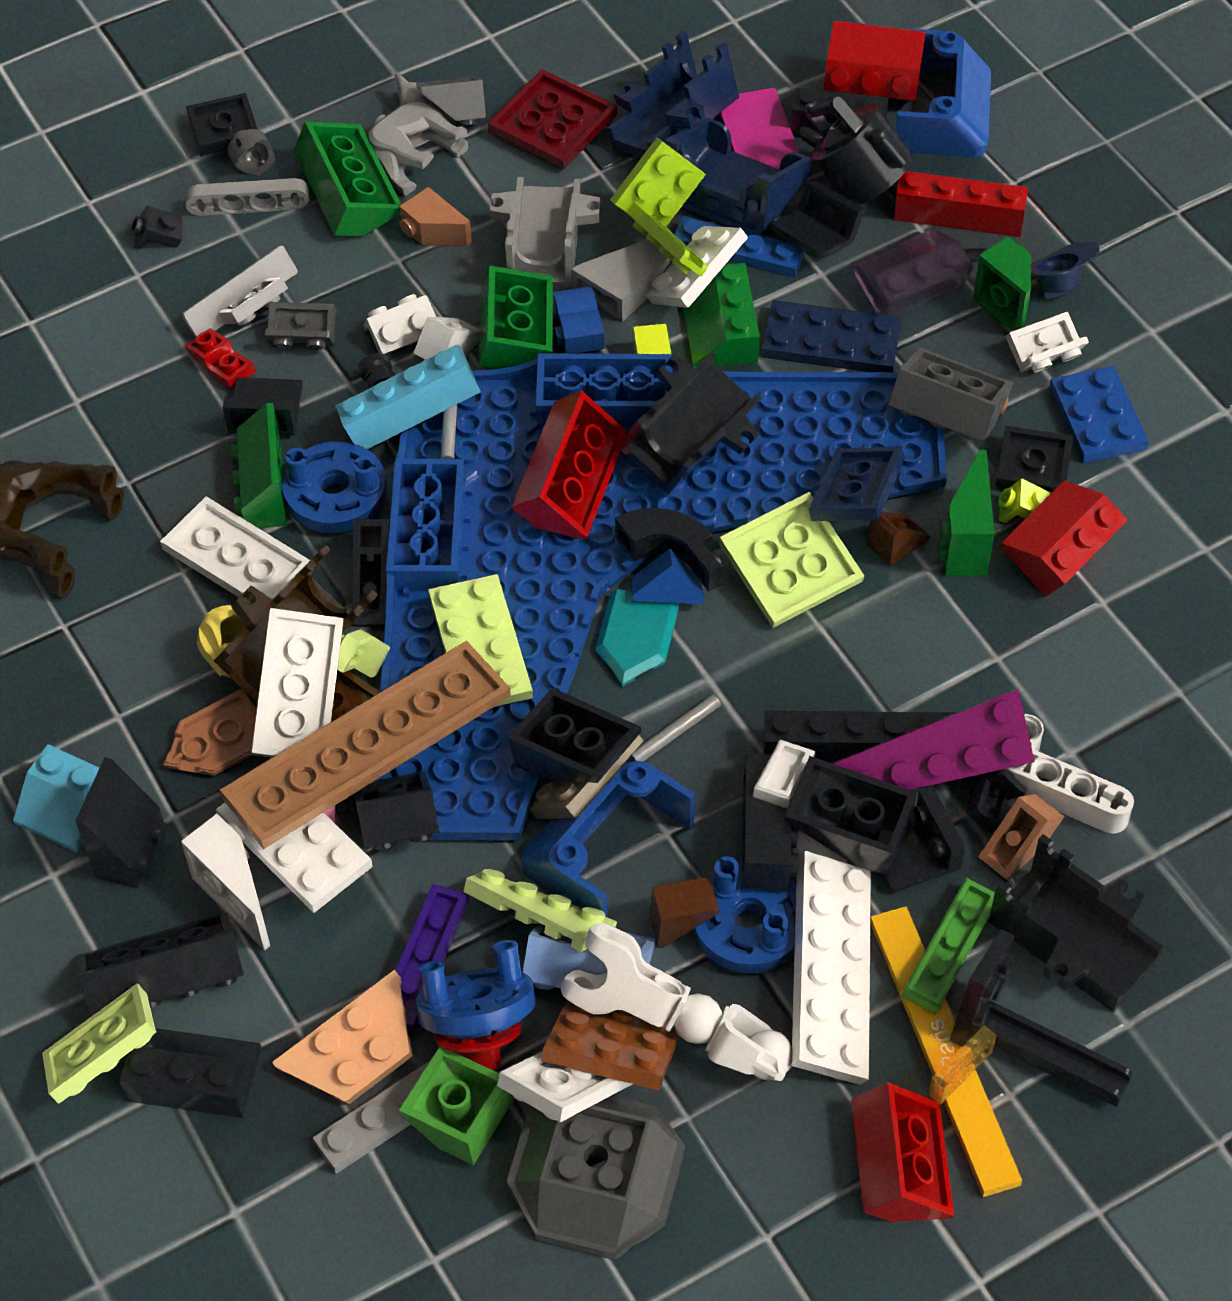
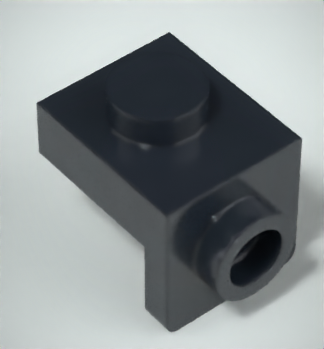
M146 205L140 217L136 216L131 225V234L134 235V248L141 249L147 239L178 247L182 241V216Z
M1006 769L977 775L966 813L988 832L996 831L1004 819L1009 799L1025 796L1027 788Z

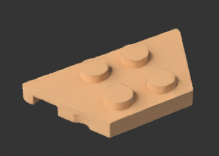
M393 970L272 1062L278 1070L288 1073L348 1105L413 1056L411 1041L407 1032L408 1021L406 1008L403 1006L402 981L399 974Z

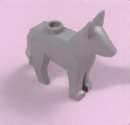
M395 72L394 76L398 87L396 93L399 97L400 106L387 116L380 115L377 117L369 131V141L390 183L402 195L407 196L416 189V184L409 181L406 177L405 164L424 169L434 157L430 151L421 152L415 148L432 141L446 148L455 156L460 157L468 150V141L463 139L467 137V129L450 124L441 115L437 107L417 90L416 83L418 82H408L402 75Z

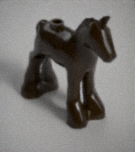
M9 460L0 464V559L17 561L32 567L39 573L49 593L60 598L67 597L74 586L75 570L72 565L67 563L68 552L66 547L54 544L38 535L20 531L24 512L31 506L57 494H68L88 499L99 513L113 520L122 510L124 491L120 487H116L117 472L115 467L105 464L99 466L92 464L72 465L57 461L46 464L42 462L26 463L20 460Z

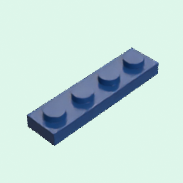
M683 216L675 236L687 246L692 241V235L699 228L704 226H725ZM747 235L748 238L728 260L734 263H746V266L795 278L805 251L794 243L762 235Z

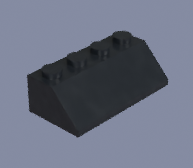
M227 912L78 955V974L90 1017L136 983L147 993L150 1008L161 1004L162 999L177 995V998L191 997L200 991L199 988L213 984L215 987H225L235 983L237 977L244 976Z

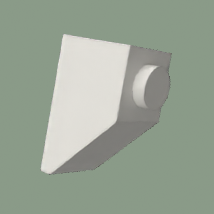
M428 317L414 354L424 358L425 361L441 351L459 345L466 356L479 342L480 329L459 318Z

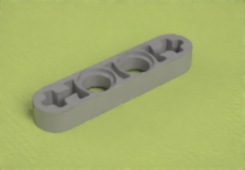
M296 178L197 184L189 187L186 191V209L196 216L298 210L306 207L309 203L308 184ZM259 193H267L271 197L268 199H259L255 195ZM228 195H235L240 199H238L237 201H228L225 200L224 197Z

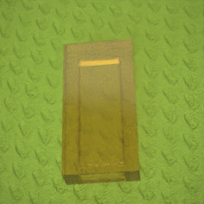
M983 1026L932 1077L928 1095L941 1105L992 1053L996 1035L986 1026Z

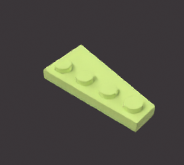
M484 869L482 872L466 878L464 893L500 911L515 910V919L525 924L545 925L544 934L554 939H561V936L572 939L571 947L579 952L588 949L586 946V936L592 925L605 923L616 928L617 921L605 917V913L602 910L592 907L581 908L571 904V900L562 895L544 894L537 891L538 887L534 884L513 882L505 879V875L500 871Z

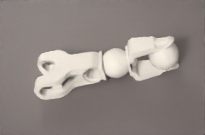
M597 923L592 925L586 936L588 951L605 963L608 972L595 975L578 969L567 974L561 983L562 995L568 1001L589 1013L608 1014L614 1010H623L652 1025L663 1027L669 1032L674 1025L677 1034L686 1042L694 1044L707 1043L705 1051L708 1052L709 1059L719 1065L745 1074H753L757 1078L767 1081H782L786 1072L792 1067V1046L789 1039L782 1033L771 1030L766 1023L740 1005L732 1004L730 1007L726 1006L722 1012L719 1004L710 996L699 993L689 995L690 987L684 986L679 980L644 961L640 947L634 937L608 924Z

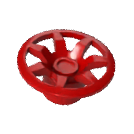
M518 1022L513 1027L511 1026L501 1032L491 1031V1035L476 1038L455 1039V1036L435 1033V1041L443 1049L460 1052L461 1056L494 1071L501 1066L500 1047L507 1045L519 1036L521 1025Z

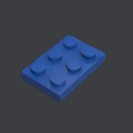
M1114 366L1051 378L1049 388L1070 435L1073 436V442L1082 463L1147 450L1149 440Z

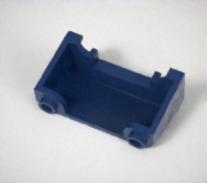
M708 117L695 123V126L692 128H686L664 140V143L706 174L682 205V208L725 226L741 228L747 235H759L766 231L810 174L812 158L800 153L792 152L785 155L781 160L780 168L776 169L731 151V134L729 129L721 122Z

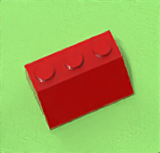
M834 20L823 90L915 101L918 93L926 31Z
M1064 480L998 546L1045 596H1048L1066 584L1128 519L1105 494Z
M889 1082L851 1098L857 1145V1163L859 1165L861 1200L864 1213L890 1222L949 1219L954 1217L940 1103Z

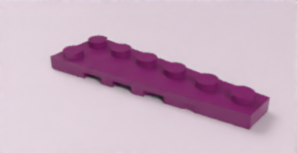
M1014 689L956 714L941 718L934 723L874 745L862 752L832 762V764L911 790L1035 762L1019 690Z

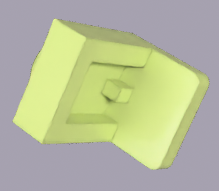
M361 629L348 633L346 636L342 635L337 670L344 673L355 668L371 678L375 677L390 647Z

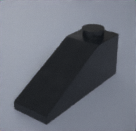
M353 519L352 609L372 590L378 595L352 622V625H385L389 519Z

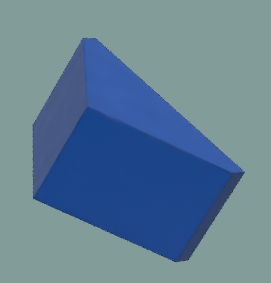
M668 549L631 579L633 601L703 604L704 602L702 583L671 549Z

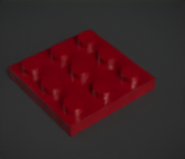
M541 69L488 122V132L564 170L617 115V105Z

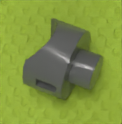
M256 129L238 131L233 136L227 149L228 156L234 166L248 174L260 176L267 172L275 161V155L270 142L262 131Z

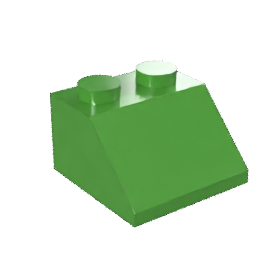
M439 1047L399 1109V1114L438 1149L474 1166L514 1099L512 1094L497 1086L499 1073L455 1052Z

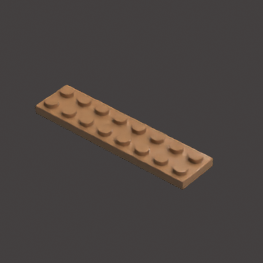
M466 640L220 789L221 798L264 850L511 697V689Z

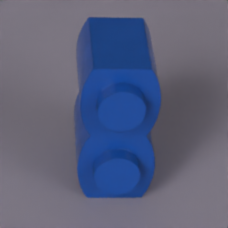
M592 286L553 292V322H557L558 325L554 326L557 346L563 345L565 354L604 349V331Z

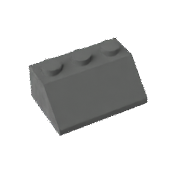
M919 347L900 368L889 406L897 408L900 413L906 416H918L926 419L937 428H949L957 431L968 440L984 442L996 424L1011 391L1013 382Z

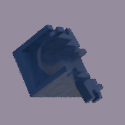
M681 31L676 35L677 47L675 50L672 43L667 42L663 45L664 58L643 74L646 84L627 82L624 85V93L619 92V90L613 93L616 104L628 111L607 127L613 149L642 158L657 137L664 142L670 136L686 128H692L695 126V123L707 117L713 119L737 100L739 93L727 44L721 43L716 47L717 59L715 62L713 61L714 56L708 54L701 59L704 70L700 74L696 72L687 32Z

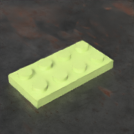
M498 574L428 589L430 603L444 652L447 653L467 640L510 687L511 697L496 706L533 698V690Z

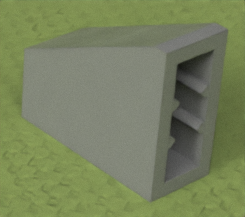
M646 239L576 265L572 269V288L592 286L597 307L623 322L648 299L645 294L652 287L653 280L668 269L672 264V260L663 255L658 250L659 248Z

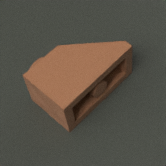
M429 187L399 206L400 227L408 237H413L421 245L468 246L472 243L470 220Z
M1036 794L1018 797L978 857L1006 880H1009L1034 857L1037 842L1041 835L1044 834L1050 838L1065 816Z

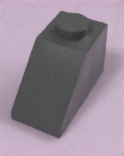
M477 76L416 83V88L419 92L452 119L459 121L460 125L478 123L477 118L486 117L483 80Z

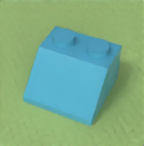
M48 744L26 774L13 819L14 823L77 853L83 845V841L75 820L99 767Z

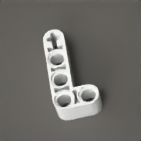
M1024 714L1035 762L1006 768V770L1012 773L1027 788L1025 796L1036 794L1059 813L1104 832L1114 834L1123 831L1128 825L1134 804L1133 795L1122 786L1039 752L1044 731L1043 724L1037 717ZM1040 779H1047L1050 782H1045ZM1074 793L1082 794L1085 797L1077 796Z

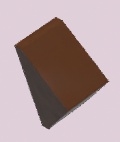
M882 511L879 520L870 521L867 545L891 567L925 544L931 536L909 515Z
M706 877L652 887L649 915L658 947H666L720 913L711 880Z

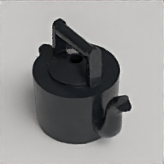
M834 97L831 101L818 104L809 103L804 107L805 115L818 132L809 127L802 126L799 132L801 140L814 148L811 155L812 159L840 194L854 203L861 205L876 198L891 187L910 166L913 160L910 147L875 104H868L852 111L841 97ZM836 113L840 119L831 126L823 115Z

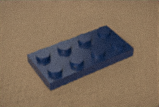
M772 300L762 347V358L865 372L893 373L902 317Z

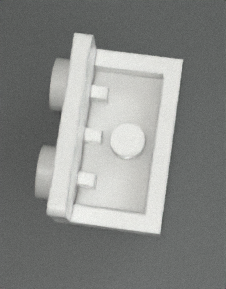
M415 294L409 295L397 302L399 306L387 310L386 306H382L368 313L369 318L365 320L363 327L365 331H370L379 353L388 355L418 343L427 318L436 317L427 295L419 298Z
M1068 312L1015 330L1005 336L1020 372L1033 369L1034 373L1043 371L1053 365L1051 361L1062 358L1063 362L1073 360L1082 355L1080 350L1089 343L1087 337L1079 339Z

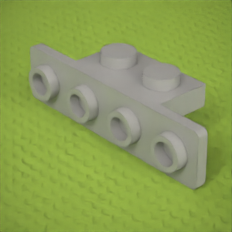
M277 246L182 312L181 316L195 338L209 328L216 331L224 324H238L242 326L256 317L255 311L261 307L268 308L269 302H278L281 299L279 295L288 289L285 281L297 274L298 270L284 246Z

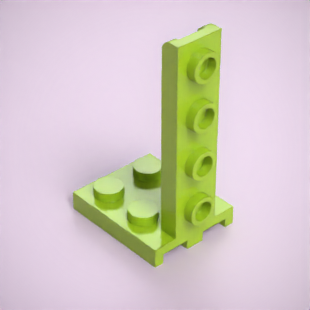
M657 137L610 200L635 220L632 226L646 236L645 238L659 248L658 250L663 255L672 260L676 267L686 274L692 270L702 277L708 265L667 228V225L706 174Z

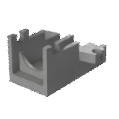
M517 177L516 191L491 194L490 219L507 222V237L505 241L507 268L553 276V290L555 291L573 289L572 269L575 267L578 226L599 223L600 197L581 194V179H574L573 188L524 186V177Z

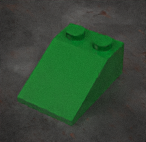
M979 450L949 505L947 520H941V541H938L937 557L938 562H944L945 576H987L994 540L987 450Z

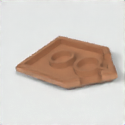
M241 688L180 720L174 733L175 738L172 747L166 755L164 767L215 776L252 756L251 748L257 708L247 693Z

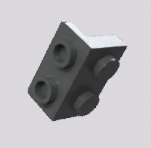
M269 302L268 329H265L264 336L276 348L288 349L292 348L293 344H305V347L308 349H325V345H334L337 307L335 304Z

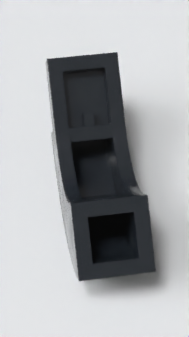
M662 508L638 509L615 517V538L633 561L651 554H663L668 549H671L691 569L708 592L720 586L721 569L723 566L717 553L712 551L713 534L696 519L678 511Z

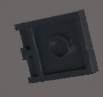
M1000 929L969 979L949 1041L964 1048L972 1035L1117 1107L1133 1076L1129 1068L992 1001H997L1002 994L1007 980L1001 978L1002 974L1006 976L1016 955L1010 952L1015 936Z

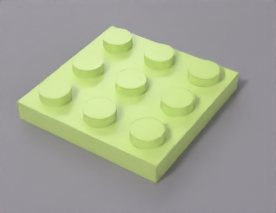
M810 492L721 536L719 539L721 548L772 628L863 582L864 574L830 522L811 521L809 508L814 498Z

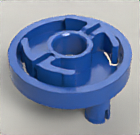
M332 441L314 445L306 450L297 447L287 451L285 460L288 467L283 476L282 489L288 512L299 524L317 532L342 533L353 530V519H373L381 510L387 494L385 472L381 462L368 449L354 443ZM338 484L346 487L344 491L337 494L324 492L331 485ZM304 500H306V501H307L308 503H310L311 505L316 506V507H319V508H314V507L310 506V505L307 504Z
M729 856L721 857V863L717 860L714 865V873L708 879L711 880L720 913L714 916L717 926H715L713 919L710 918L693 929L694 937L701 950L708 958L721 967L740 973L766 972L786 963L795 955V923L788 899L792 903L796 918V883L791 878L789 879L788 892L742 888V863H738L737 860ZM752 911L762 917L763 923L755 928H745L740 926L735 921V918L742 912ZM735 945H737V946H739V947H741V948L747 949V950H752V953H750V951H746V950H742V949H740V948H737V947H735Z
M504 940L492 946L497 968L468 970L445 977L444 963L442 964L440 961H431L420 965L418 969L423 989L416 997V1008L420 1025L433 1033L455 1036V1039L488 1036L491 1035V1031L501 1032L526 1017L534 1009L536 1001L532 979L527 974L521 972L517 949L518 943L514 940Z

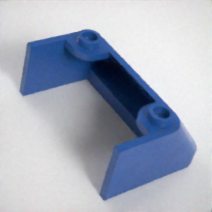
M911 29L926 31L921 71L956 73L955 97L942 96L935 98L930 103L929 113L897 111L895 130L910 147L912 153L978 157L983 155L987 150L989 139L990 67L959 34L953 31Z
M634 761L624 763L575 818L550 820L523 851L521 856L522 871L528 879L550 894L568 897L571 900V904L581 908L592 907L602 910L605 913V917L608 918L607 894L579 876L588 862L587 850L583 844L627 794L633 797H641L690 829L694 825L695 793L646 762Z

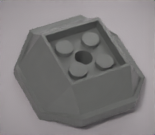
M611 1095L562 1122L546 1117L543 1112L531 1106L528 1109L508 1174L507 1188L527 1221L528 1227L536 1241L616 1260L630 1251L631 1247L665 1227L685 1154V1144L654 1105ZM593 1158H600L606 1162L599 1168H593L586 1164Z

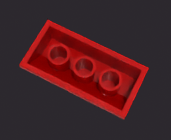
M905 171L899 178L894 220L1021 237L1028 187Z
M582 390L555 401L520 484L512 508L535 528L582 540L586 539L620 454L619 446L626 438L628 431Z

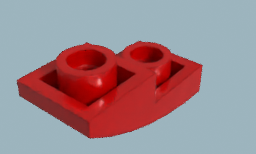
M211 328L200 333L195 339L185 345L187 352L211 376L230 390L235 388L237 378H249L256 373L253 362L234 351L230 340Z

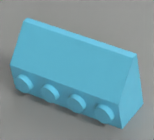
M455 345L356 396L348 398L346 401L336 405L343 427L353 443L369 449L465 401L481 391L463 350L459 345Z

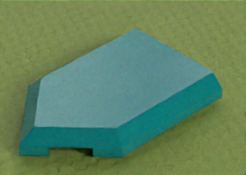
M616 589L610 592L595 652L610 667L622 687L635 681V677L649 669L655 670L665 664L679 611V603L633 601L632 591Z

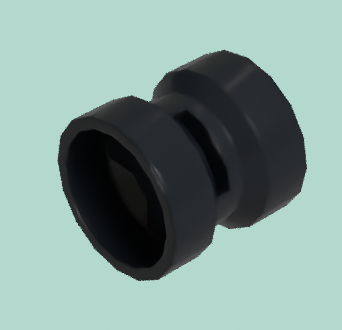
M382 353L370 354L363 358L358 365V372L361 379L365 382L366 390L396 375L392 371V364L389 358Z

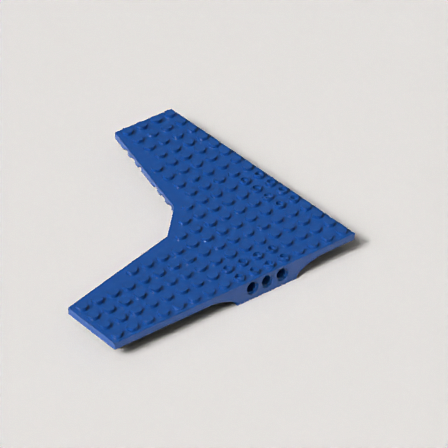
M538 353L537 359L520 365L501 369L472 371L481 392L457 404L454 459H440L443 412L401 432L398 456L395 459L386 566L387 590L384 643L390 647V650L382 663L380 692L445 654L430 603L428 589L496 574L499 577L533 690V698L491 708L377 779L381 780L426 771L432 790L440 833L432 834V838L428 840H520L540 777L516 766L508 737L551 688L565 694L569 693L600 597L653 555H647L633 561L615 538V517L638 509L662 508L678 511L696 519L708 528L711 533L738 528L808 492L814 498L836 449L902 446L905 459L888 498L946 487L944 429L931 425L928 420L921 417L906 416L900 413L897 408L889 406L898 373L723 371L751 399L756 394L761 398L755 408L746 416L759 433L757 438L750 444L746 437L740 436L744 443L749 444L741 454L720 442L669 495L620 451L588 537L583 540L535 528L512 508L551 408L555 401L582 390L629 433L635 423L659 399L668 393L655 374L662 365L665 366L668 372H674L672 367L666 365L672 354Z

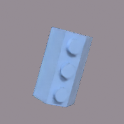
M537 924L529 934L523 973L532 979L533 986L545 990L554 989V987L561 988V983L567 974L578 969L595 975L608 972L605 963L589 952L588 949L579 952L572 948V939L566 936H561V939H554L544 934L545 925ZM627 933L634 937L640 947L642 958L650 965L656 939Z

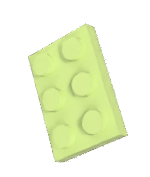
M138 983L42 1052L48 1093L58 1104L69 1096L79 1094L89 1081L100 1073L113 1069L123 1056L133 1049L144 1046L152 1035L156 1033L147 993Z

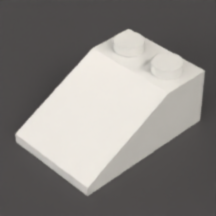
M215 814L181 841L192 879L265 951L270 947L248 864L250 856L242 842L245 836L234 822L226 823L218 814Z

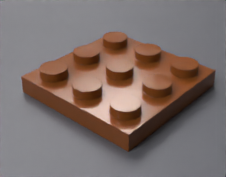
M567 1000L544 1045L541 1061L659 1091L680 1036L677 1034L674 1025L669 1032L663 1027L652 1025L623 1010H614L608 1014H592Z

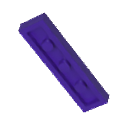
M432 884L395 969L402 981L401 992L403 1006L406 1008L408 1031L414 1032L419 1022L416 997L423 987L418 968L420 965L431 961H440L443 964L469 903V896L466 893Z

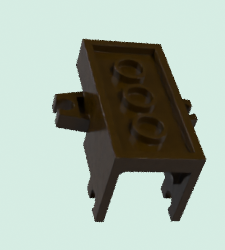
M327 545L300 569L273 599L251 585L231 605V608L245 625V628L214 659V662L256 702L258 701L270 608L343 618V633L378 595L372 590L353 609H345L312 578L314 573L312 569L331 550ZM242 597L247 598L250 602V605L246 604L243 601Z

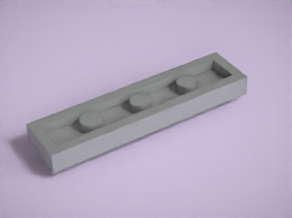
M429 1062L313 1137L314 1145L335 1174L411 1125L399 1114V1109Z

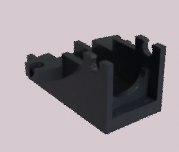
M712 352L696 368L673 354L666 365L672 367L674 372H668L664 365L658 369L655 375L668 393L659 399L635 423L619 446V449L668 495L720 442L741 454L749 444L744 443L740 436L746 437L751 444L759 435L746 416L755 408L761 398L756 394L751 399L713 363L717 356Z
M1042 834L1037 842L1032 868L1012 890L1011 886L1002 880L996 885L988 922L997 929H1002L1014 935L1015 942L1046 963L1043 971L1045 977L1050 979L1052 972L1057 971L1063 976L1060 978L1058 985L1063 990L1068 989L1074 984L1114 1013L1157 963L1163 949L1162 944L1132 924L1145 894L1137 890L1134 898L1124 897L1122 893L1127 891L1129 883L1123 879L1102 893L1104 885L1072 864L1074 855L1065 849H1062L1058 854L1052 848L1054 842Z

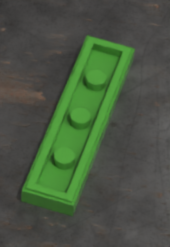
M967 877L965 878L901 995L902 997L937 1014L990 915L995 892Z

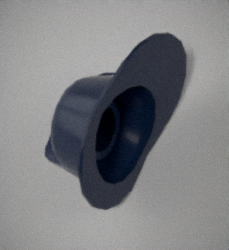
M1088 241L1070 244L1043 259L1031 263V275L1036 277L1042 296L1045 299H1052L1078 287L1081 281L1082 266L1098 255L1100 252L1099 245Z

